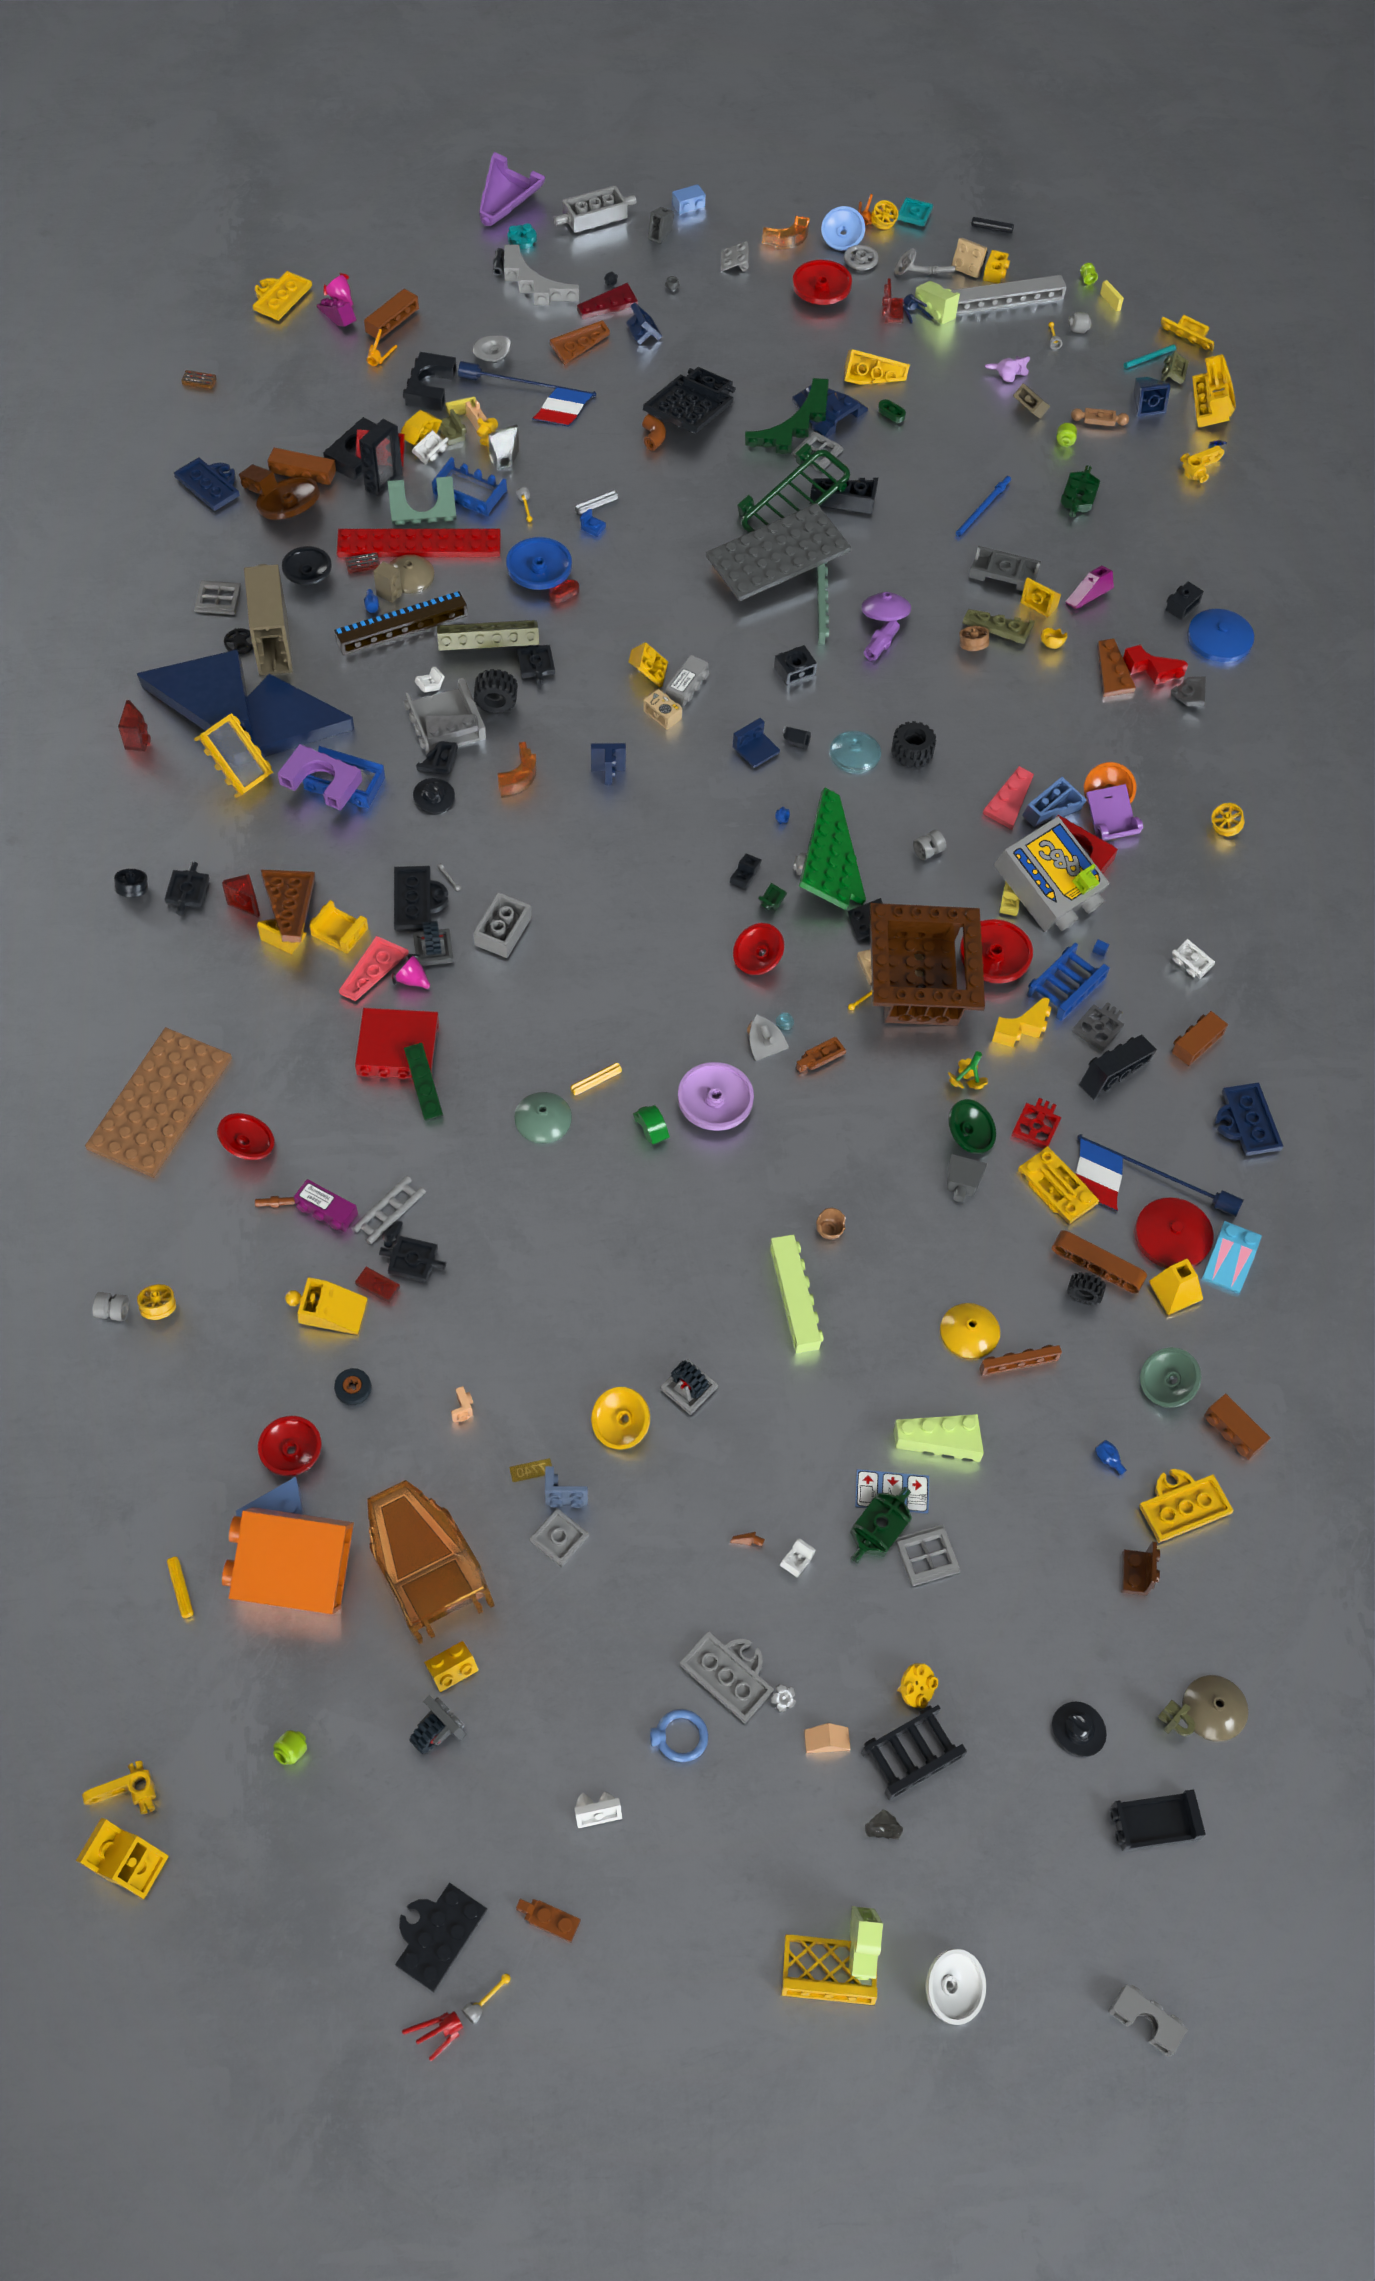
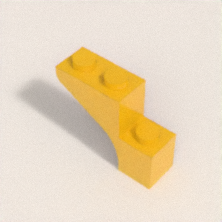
M1042 998L1018 1018L1008 1019L999 1017L992 1042L1014 1047L1015 1041L1020 1040L1021 1034L1039 1038L1041 1031L1045 1032L1048 1021L1044 1020L1045 1017L1050 1015L1052 1008L1048 1006L1050 999Z

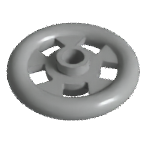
M866 245L851 246L844 253L845 263L855 270H869L876 266L879 259L877 252Z

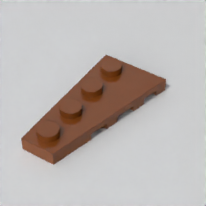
M601 320L550 339V345L563 365H565L609 336L610 330L604 321Z
M1115 639L1098 641L1097 648L1100 674H1102L1103 697L1135 692L1136 686Z

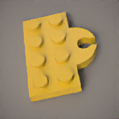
M286 271L279 279H263L259 281L260 286H255L258 300L253 304V310L279 321L312 287V281L289 271Z
M1171 1469L1169 1471L1170 1476L1176 1480L1175 1485L1167 1482L1166 1474L1163 1472L1155 1483L1156 1497L1139 1505L1158 1543L1230 1515L1234 1511L1214 1474L1195 1481L1190 1474L1178 1469Z

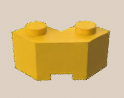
M419 410L405 422L401 433L405 434L407 442L416 446L432 430L437 434L442 420L428 412Z

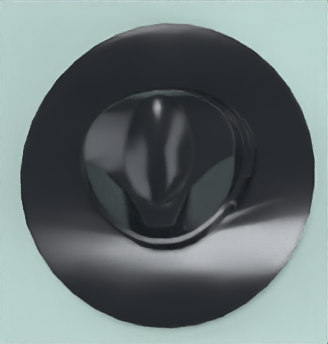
M428 778L415 786L413 798L421 809L430 813L440 814L451 807L454 802L455 792L453 787L445 780Z
M1077 1701L1069 1702L1059 1707L1053 1716L1052 1730L1059 1744L1071 1754L1080 1757H1090L1097 1754L1103 1748L1107 1736L1106 1726L1100 1714L1090 1705Z

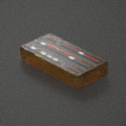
M186 370L181 381L182 385L213 389L217 378L215 374Z

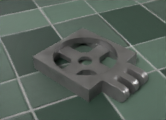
M1108 1002L1102 1009L1093 1004L1072 1030L1073 1033L1102 1052L1124 1026V1023L1118 1020L1123 1012L1119 1010L1115 1015L1114 1013L1117 1008L1113 1006L1109 1011L1108 1009L1111 1004ZM1098 1016L1102 1018L1100 1020H1094L1091 1017ZM1108 1021L1113 1027V1032L1106 1028ZM1083 1023H1086L1091 1027L1089 1033L1083 1031ZM1100 1025L1102 1029L1097 1030L1095 1026ZM1097 1034H1103L1107 1039L1106 1041H1099L1095 1037Z

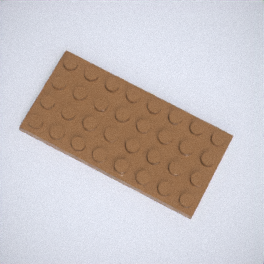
M165 1027L86 1143V1149L154 1178L231 1061V1054Z

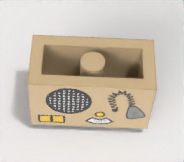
M659 689L644 699L643 711L666 730L682 720V707Z

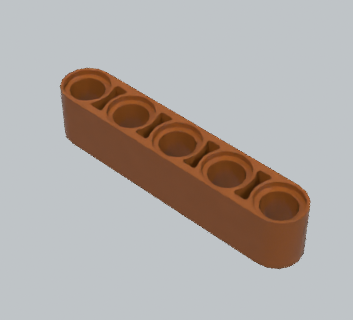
M1060 1231L1052 1245V1250L1057 1255L1131 1293H1138L1147 1278L1146 1272L1141 1268L1071 1232Z

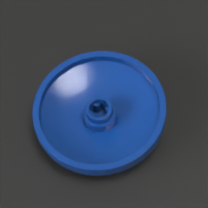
M544 537L529 538L520 541L508 552L506 558L507 572L514 582L525 588L535 590L549 589L558 586L568 578L572 569V558L568 549L556 540Z
M1209 609L1198 613L1191 620L1187 632L1192 648L1201 656L1216 662L1240 660L1250 652L1254 643V632L1248 621L1239 614L1225 609Z

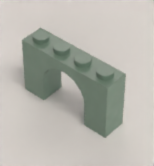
M452 476L436 478L438 499L435 506L425 512L416 511L408 505L405 497L404 480L388 481L392 524L395 523L396 526H403L405 523L411 522L412 525H418L422 521L432 524L437 523V520L453 522V519H456Z

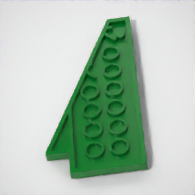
M824 788L821 791L799 886L846 910L850 899L863 905L866 902V897L840 795Z

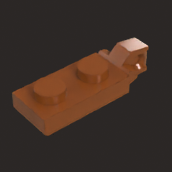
M833 1037L805 1051V1054L801 1056V1060L796 1062L795 1068L799 1073L806 1071L808 1068L810 1070L816 1069L846 1054V1049L837 1037Z
M520 1899L516 1906L517 1911L526 1914L524 1920L528 1921L530 1925L572 1943L581 1919L540 1900L533 1899L532 1903Z

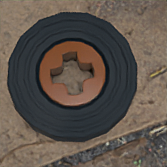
M350 1368L337 1376L334 1390L341 1402L347 1405H357L368 1398L372 1385L369 1376L364 1371ZM350 1383L357 1384L355 1390L349 1388Z

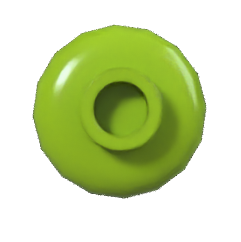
M1063 423L1057 429L1056 440L1061 446H1072L1077 438V428L1071 423Z
M285 1731L273 1745V1754L276 1760L284 1765L295 1764L307 1750L304 1734L300 1731Z

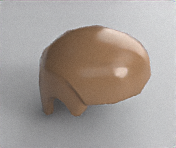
M825 1208L819 1214L816 1221V1229L819 1235L830 1240L839 1238L845 1230V1215L836 1208Z

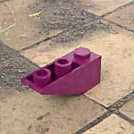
M324 298L321 300V303L316 305L319 310L338 326L345 327L356 321L350 302Z
M1101 565L1089 572L1065 601L1066 604L1077 609L1113 589V571Z

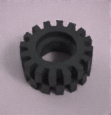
M1074 1273L1071 1276L1067 1293L1071 1298H1075L1077 1302L1080 1300L1083 1304L1087 1302L1088 1305L1092 1303L1096 1305L1101 1303L1106 1284L1103 1280L1100 1281L1101 1278H1095L1093 1274L1090 1276L1089 1273Z

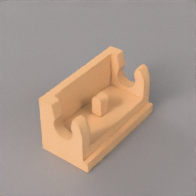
M475 400L474 407H472L470 401L465 402L466 416L477 430L479 428L478 419L482 418L485 422L487 417L480 409V404L477 400Z

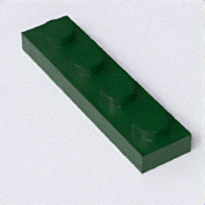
M423 1043L405 1047V1054L424 1120L427 1121L444 1116Z

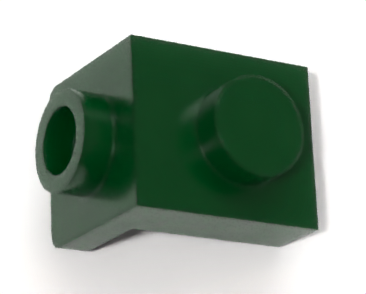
M771 883L764 895L759 896L758 899L763 908L768 911L770 909L776 911L787 892Z

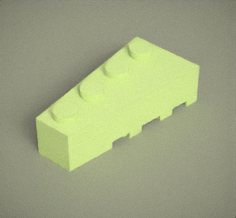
M978 1414L899 1419L895 1421L893 1432L897 1449L916 1452L925 1451L940 1456L944 1454L958 1459H973L976 1462H980L984 1451Z

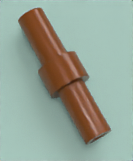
M271 1196V1198L255 1199V1207L271 1206V1208H279L280 1205H295L294 1197L279 1198V1196Z

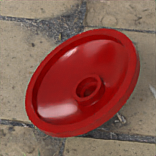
M757 923L749 926L738 936L733 948V958L737 967L749 975H762L769 972L782 958L784 938L781 932L771 924Z
M243 1113L229 1114L220 1121L217 1127V1136L220 1143L228 1152L239 1158L247 1160L262 1159L268 1156L274 1147V1136L264 1122L254 1116Z
M299 1416L281 1417L271 1422L261 1433L258 1441V1454L263 1465L272 1473L280 1476H295L307 1471L315 1464L321 1452V1437L318 1429L309 1420ZM290 1449H295L294 1453H288Z

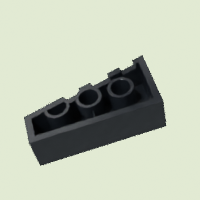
M879 477L873 478V480H865V478H859L858 480L848 479L846 482L847 487L843 492L837 490L820 506L872 514ZM830 478L813 479L825 491L835 484ZM812 484L810 498L815 502L823 493Z
M1142 1034L1136 1038L1131 1037L1125 1044H1119L1114 1050H1108L1101 1057L1093 1058L1089 1062V1068L1079 1085L1095 1100L1099 1097L1102 1090L1108 1091L1117 1080L1121 1082L1130 1072L1134 1073L1147 1064L1157 1049Z

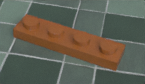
M1046 1345L1038 1350L1027 1349L1022 1353H1007L1003 1357L998 1358L991 1356L982 1361L979 1370L981 1376L1058 1361L1062 1351L1060 1345Z

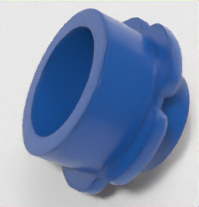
M785 807L776 811L775 818L779 824L788 822L790 811L785 809Z

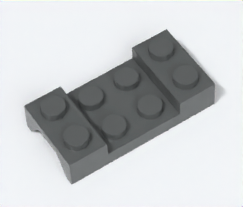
M978 546L969 578L985 581V578L989 577L1017 584L1016 589L1023 591L1027 577L1036 581L1041 561Z

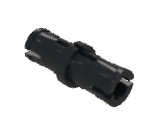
M502 248L495 250V257L493 259V273L497 276L501 275L504 266V250Z

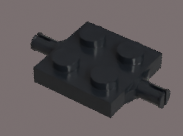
M529 645L525 648H517L522 678L536 677L537 684L540 685V683H544L542 676L555 674L550 645Z
M193 861L190 862L189 870H173L164 899L165 903L178 905L176 910L178 915L184 914L185 906L202 907L210 878L209 874L196 872L198 863L195 861L194 863Z
M399 1236L397 1244L393 1249L381 1247L379 1255L390 1257L388 1274L427 1282L433 1267L445 1270L447 1263L435 1260L438 1249L437 1244Z

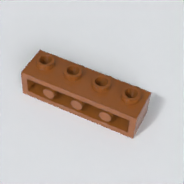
M406 289L401 290L364 319L365 332L376 338L379 329H381L380 339L419 309L418 296Z
M274 447L267 460L269 470L274 474L293 478L307 477L317 483L330 485L336 474L335 460Z

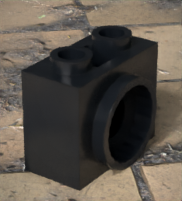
M803 645L775 655L774 668L787 686L816 675L817 662L806 646Z

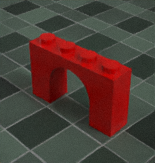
M1057 815L1056 817L1059 816L1103 874L1114 861L1118 849L1084 830L1082 827L1075 825L1068 819Z

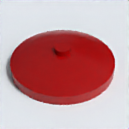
M830 260L806 262L799 266L793 275V289L801 299L812 304L829 305L837 303L848 296L852 287L850 272L843 265Z
M997 919L980 921L984 981L1008 983L1023 976L1030 967L1033 957L1032 943L1026 933L1018 926L1007 921ZM962 937L960 944V957L962 963L965 966L964 943Z
M1161 1198L1149 1203L1140 1212L1135 1224V1239L1141 1252L1151 1262L1166 1269L1185 1259L1190 1261L1192 1267L1197 1266L1207 1257L1214 1241L1213 1228L1205 1213L1191 1202L1179 1198Z

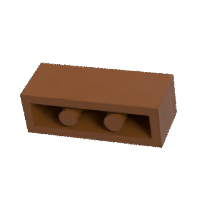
M1212 1011L1206 1016L1203 1014L1195 1026L1191 1025L1186 1030L1183 1037L1180 1035L1173 1043L1175 1046L1172 1053L1188 1066L1191 1065L1224 1035L1228 1024Z
M1226 1393L1211 1405L1204 1415L1209 1424L1215 1426L1221 1432L1224 1439L1230 1441L1237 1451L1248 1460L1260 1451L1271 1438Z

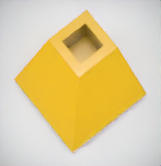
M646 642L631 649L628 662L659 688L663 687L668 661Z
M1188 1259L1168 1267L1149 1280V1284L1168 1316L1203 1300L1198 1275Z

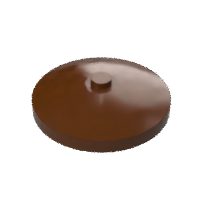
M289 478L277 482L278 486L265 496L260 495L256 506L260 515L266 519H286L301 514L313 506L320 496V490L316 481L311 478Z

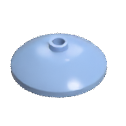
M841 206L832 209L822 222L823 239L828 246L835 250L846 251L849 247L858 245L865 234V222L862 215L851 207Z

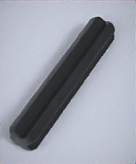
M973 217L971 225L975 227L1012 233L1014 229V224Z

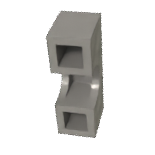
M1125 1985L1120 1990L1108 2012L1127 2027L1134 2023L1137 2016L1148 2018L1153 2025V2034L1148 2042L1168 2057L1173 2055L1188 2030L1183 2026V2021L1174 2015L1169 2016L1162 2011L1163 2007L1156 2001L1147 2000L1142 1996L1143 1992L1137 1987Z

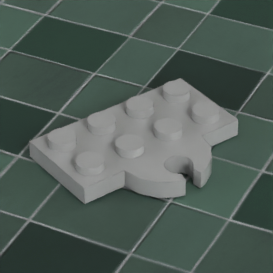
M708 1631L679 1665L746 1724L774 1692V1689L759 1676L763 1663L761 1651L758 1647L755 1649L752 1658H746L743 1656L742 1651L749 1648L752 1641L736 1639L724 1645Z

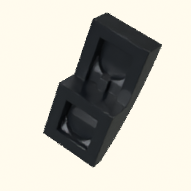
M746 853L739 861L738 868L730 878V883L746 889L756 874L762 859Z

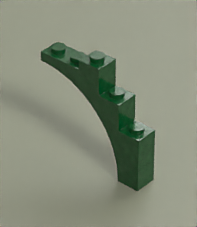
M813 378L811 390L806 401L791 418L770 429L746 431L745 445L750 447H776V453L791 454L793 437H809L810 420L815 422L826 421L829 379Z

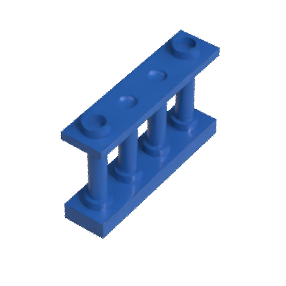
M1076 942L1071 947L1068 946L1059 959L1039 978H1034L1028 985L1029 991L1027 996L1031 997L1037 991L1043 997L1049 998L1050 1002L1057 1006L1056 1018L1060 1021L1106 979L1110 969L1106 964H1103L1100 968H1094L1075 954L1078 947ZM1071 959L1089 972L1091 977L1083 979L1065 964ZM1058 970L1062 971L1078 983L1079 988L1072 990L1056 978L1054 974ZM1049 981L1067 994L1068 999L1061 1001L1042 986Z

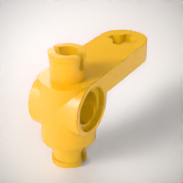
M1215 446L1192 456L1189 453L1183 454L1180 461L1183 462L1182 467L1185 469V476L1199 480L1200 483L1205 482L1209 475L1206 474L1204 466L1220 460L1224 455V450L1220 446Z
M135 1761L136 1767L133 1763L128 1765L129 1775L85 1791L82 1797L85 1805H91L130 1791L133 1804L139 1805L140 1814H147V1808L150 1812L155 1810L152 1801L156 1798L154 1782L151 1779L149 1770H144L143 1762ZM142 1780L146 1781V1785L143 1789L136 1790V1785L138 1782Z

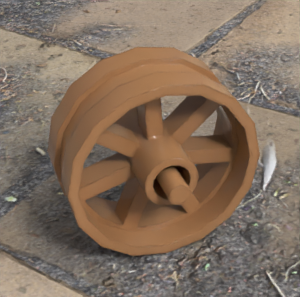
M970 626L959 632L960 647L964 650L979 651L989 646V630L985 627Z

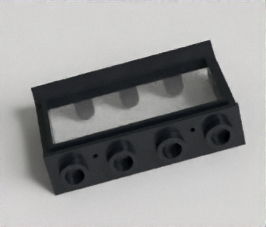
M382 419L359 440L365 490L377 497L379 496L378 493L388 486V481H393L397 476H403L398 426L385 419Z

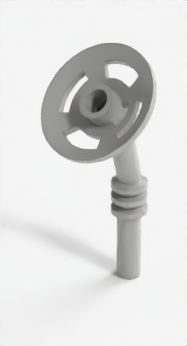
M912 248L902 255L894 270L896 275H901L907 270L928 273L929 275L936 273L938 275V273L955 272V266L938 267L936 265L935 267L933 265L932 267L914 265L913 262L917 252Z

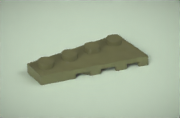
M968 609L962 624L969 627H985L989 630V633L1025 644L1035 623L1034 620L1024 622L1021 621V618L1014 617V620L1006 619L1005 615L999 614L990 616L988 612Z

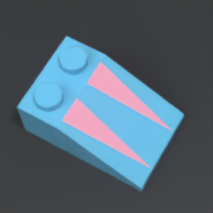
M1224 1221L1218 1232L1202 1279L1240 1294L1262 1235Z

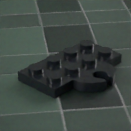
M430 866L394 867L395 930L423 929V922H430L431 914L443 910L448 904V897L440 899L435 897L438 894L448 896V890L442 883L431 880Z
M450 1882L437 1902L428 1899H418L407 1905L410 1911H416L420 1914V1919L417 1923L410 1924L406 1920V1916L402 1914L399 1922L401 1935L408 1943V1946L395 1966L433 1993L488 1910Z

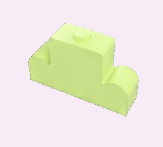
M852 1906L849 1970L851 1975L859 1980L876 1979L883 1923L874 1908Z

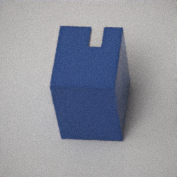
M1098 939L1092 952L1104 957L1110 944Z

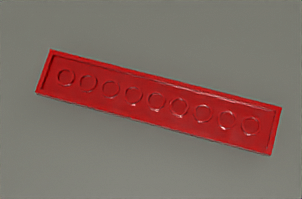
M338 529L337 557H354L377 553L373 556L400 557L403 555H417L420 557H500L501 531L500 529Z

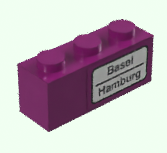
M308 1179L294 1195L298 1210L312 1214L318 1221L323 1220L335 1230L340 1229L346 1232L358 1215L355 1204Z

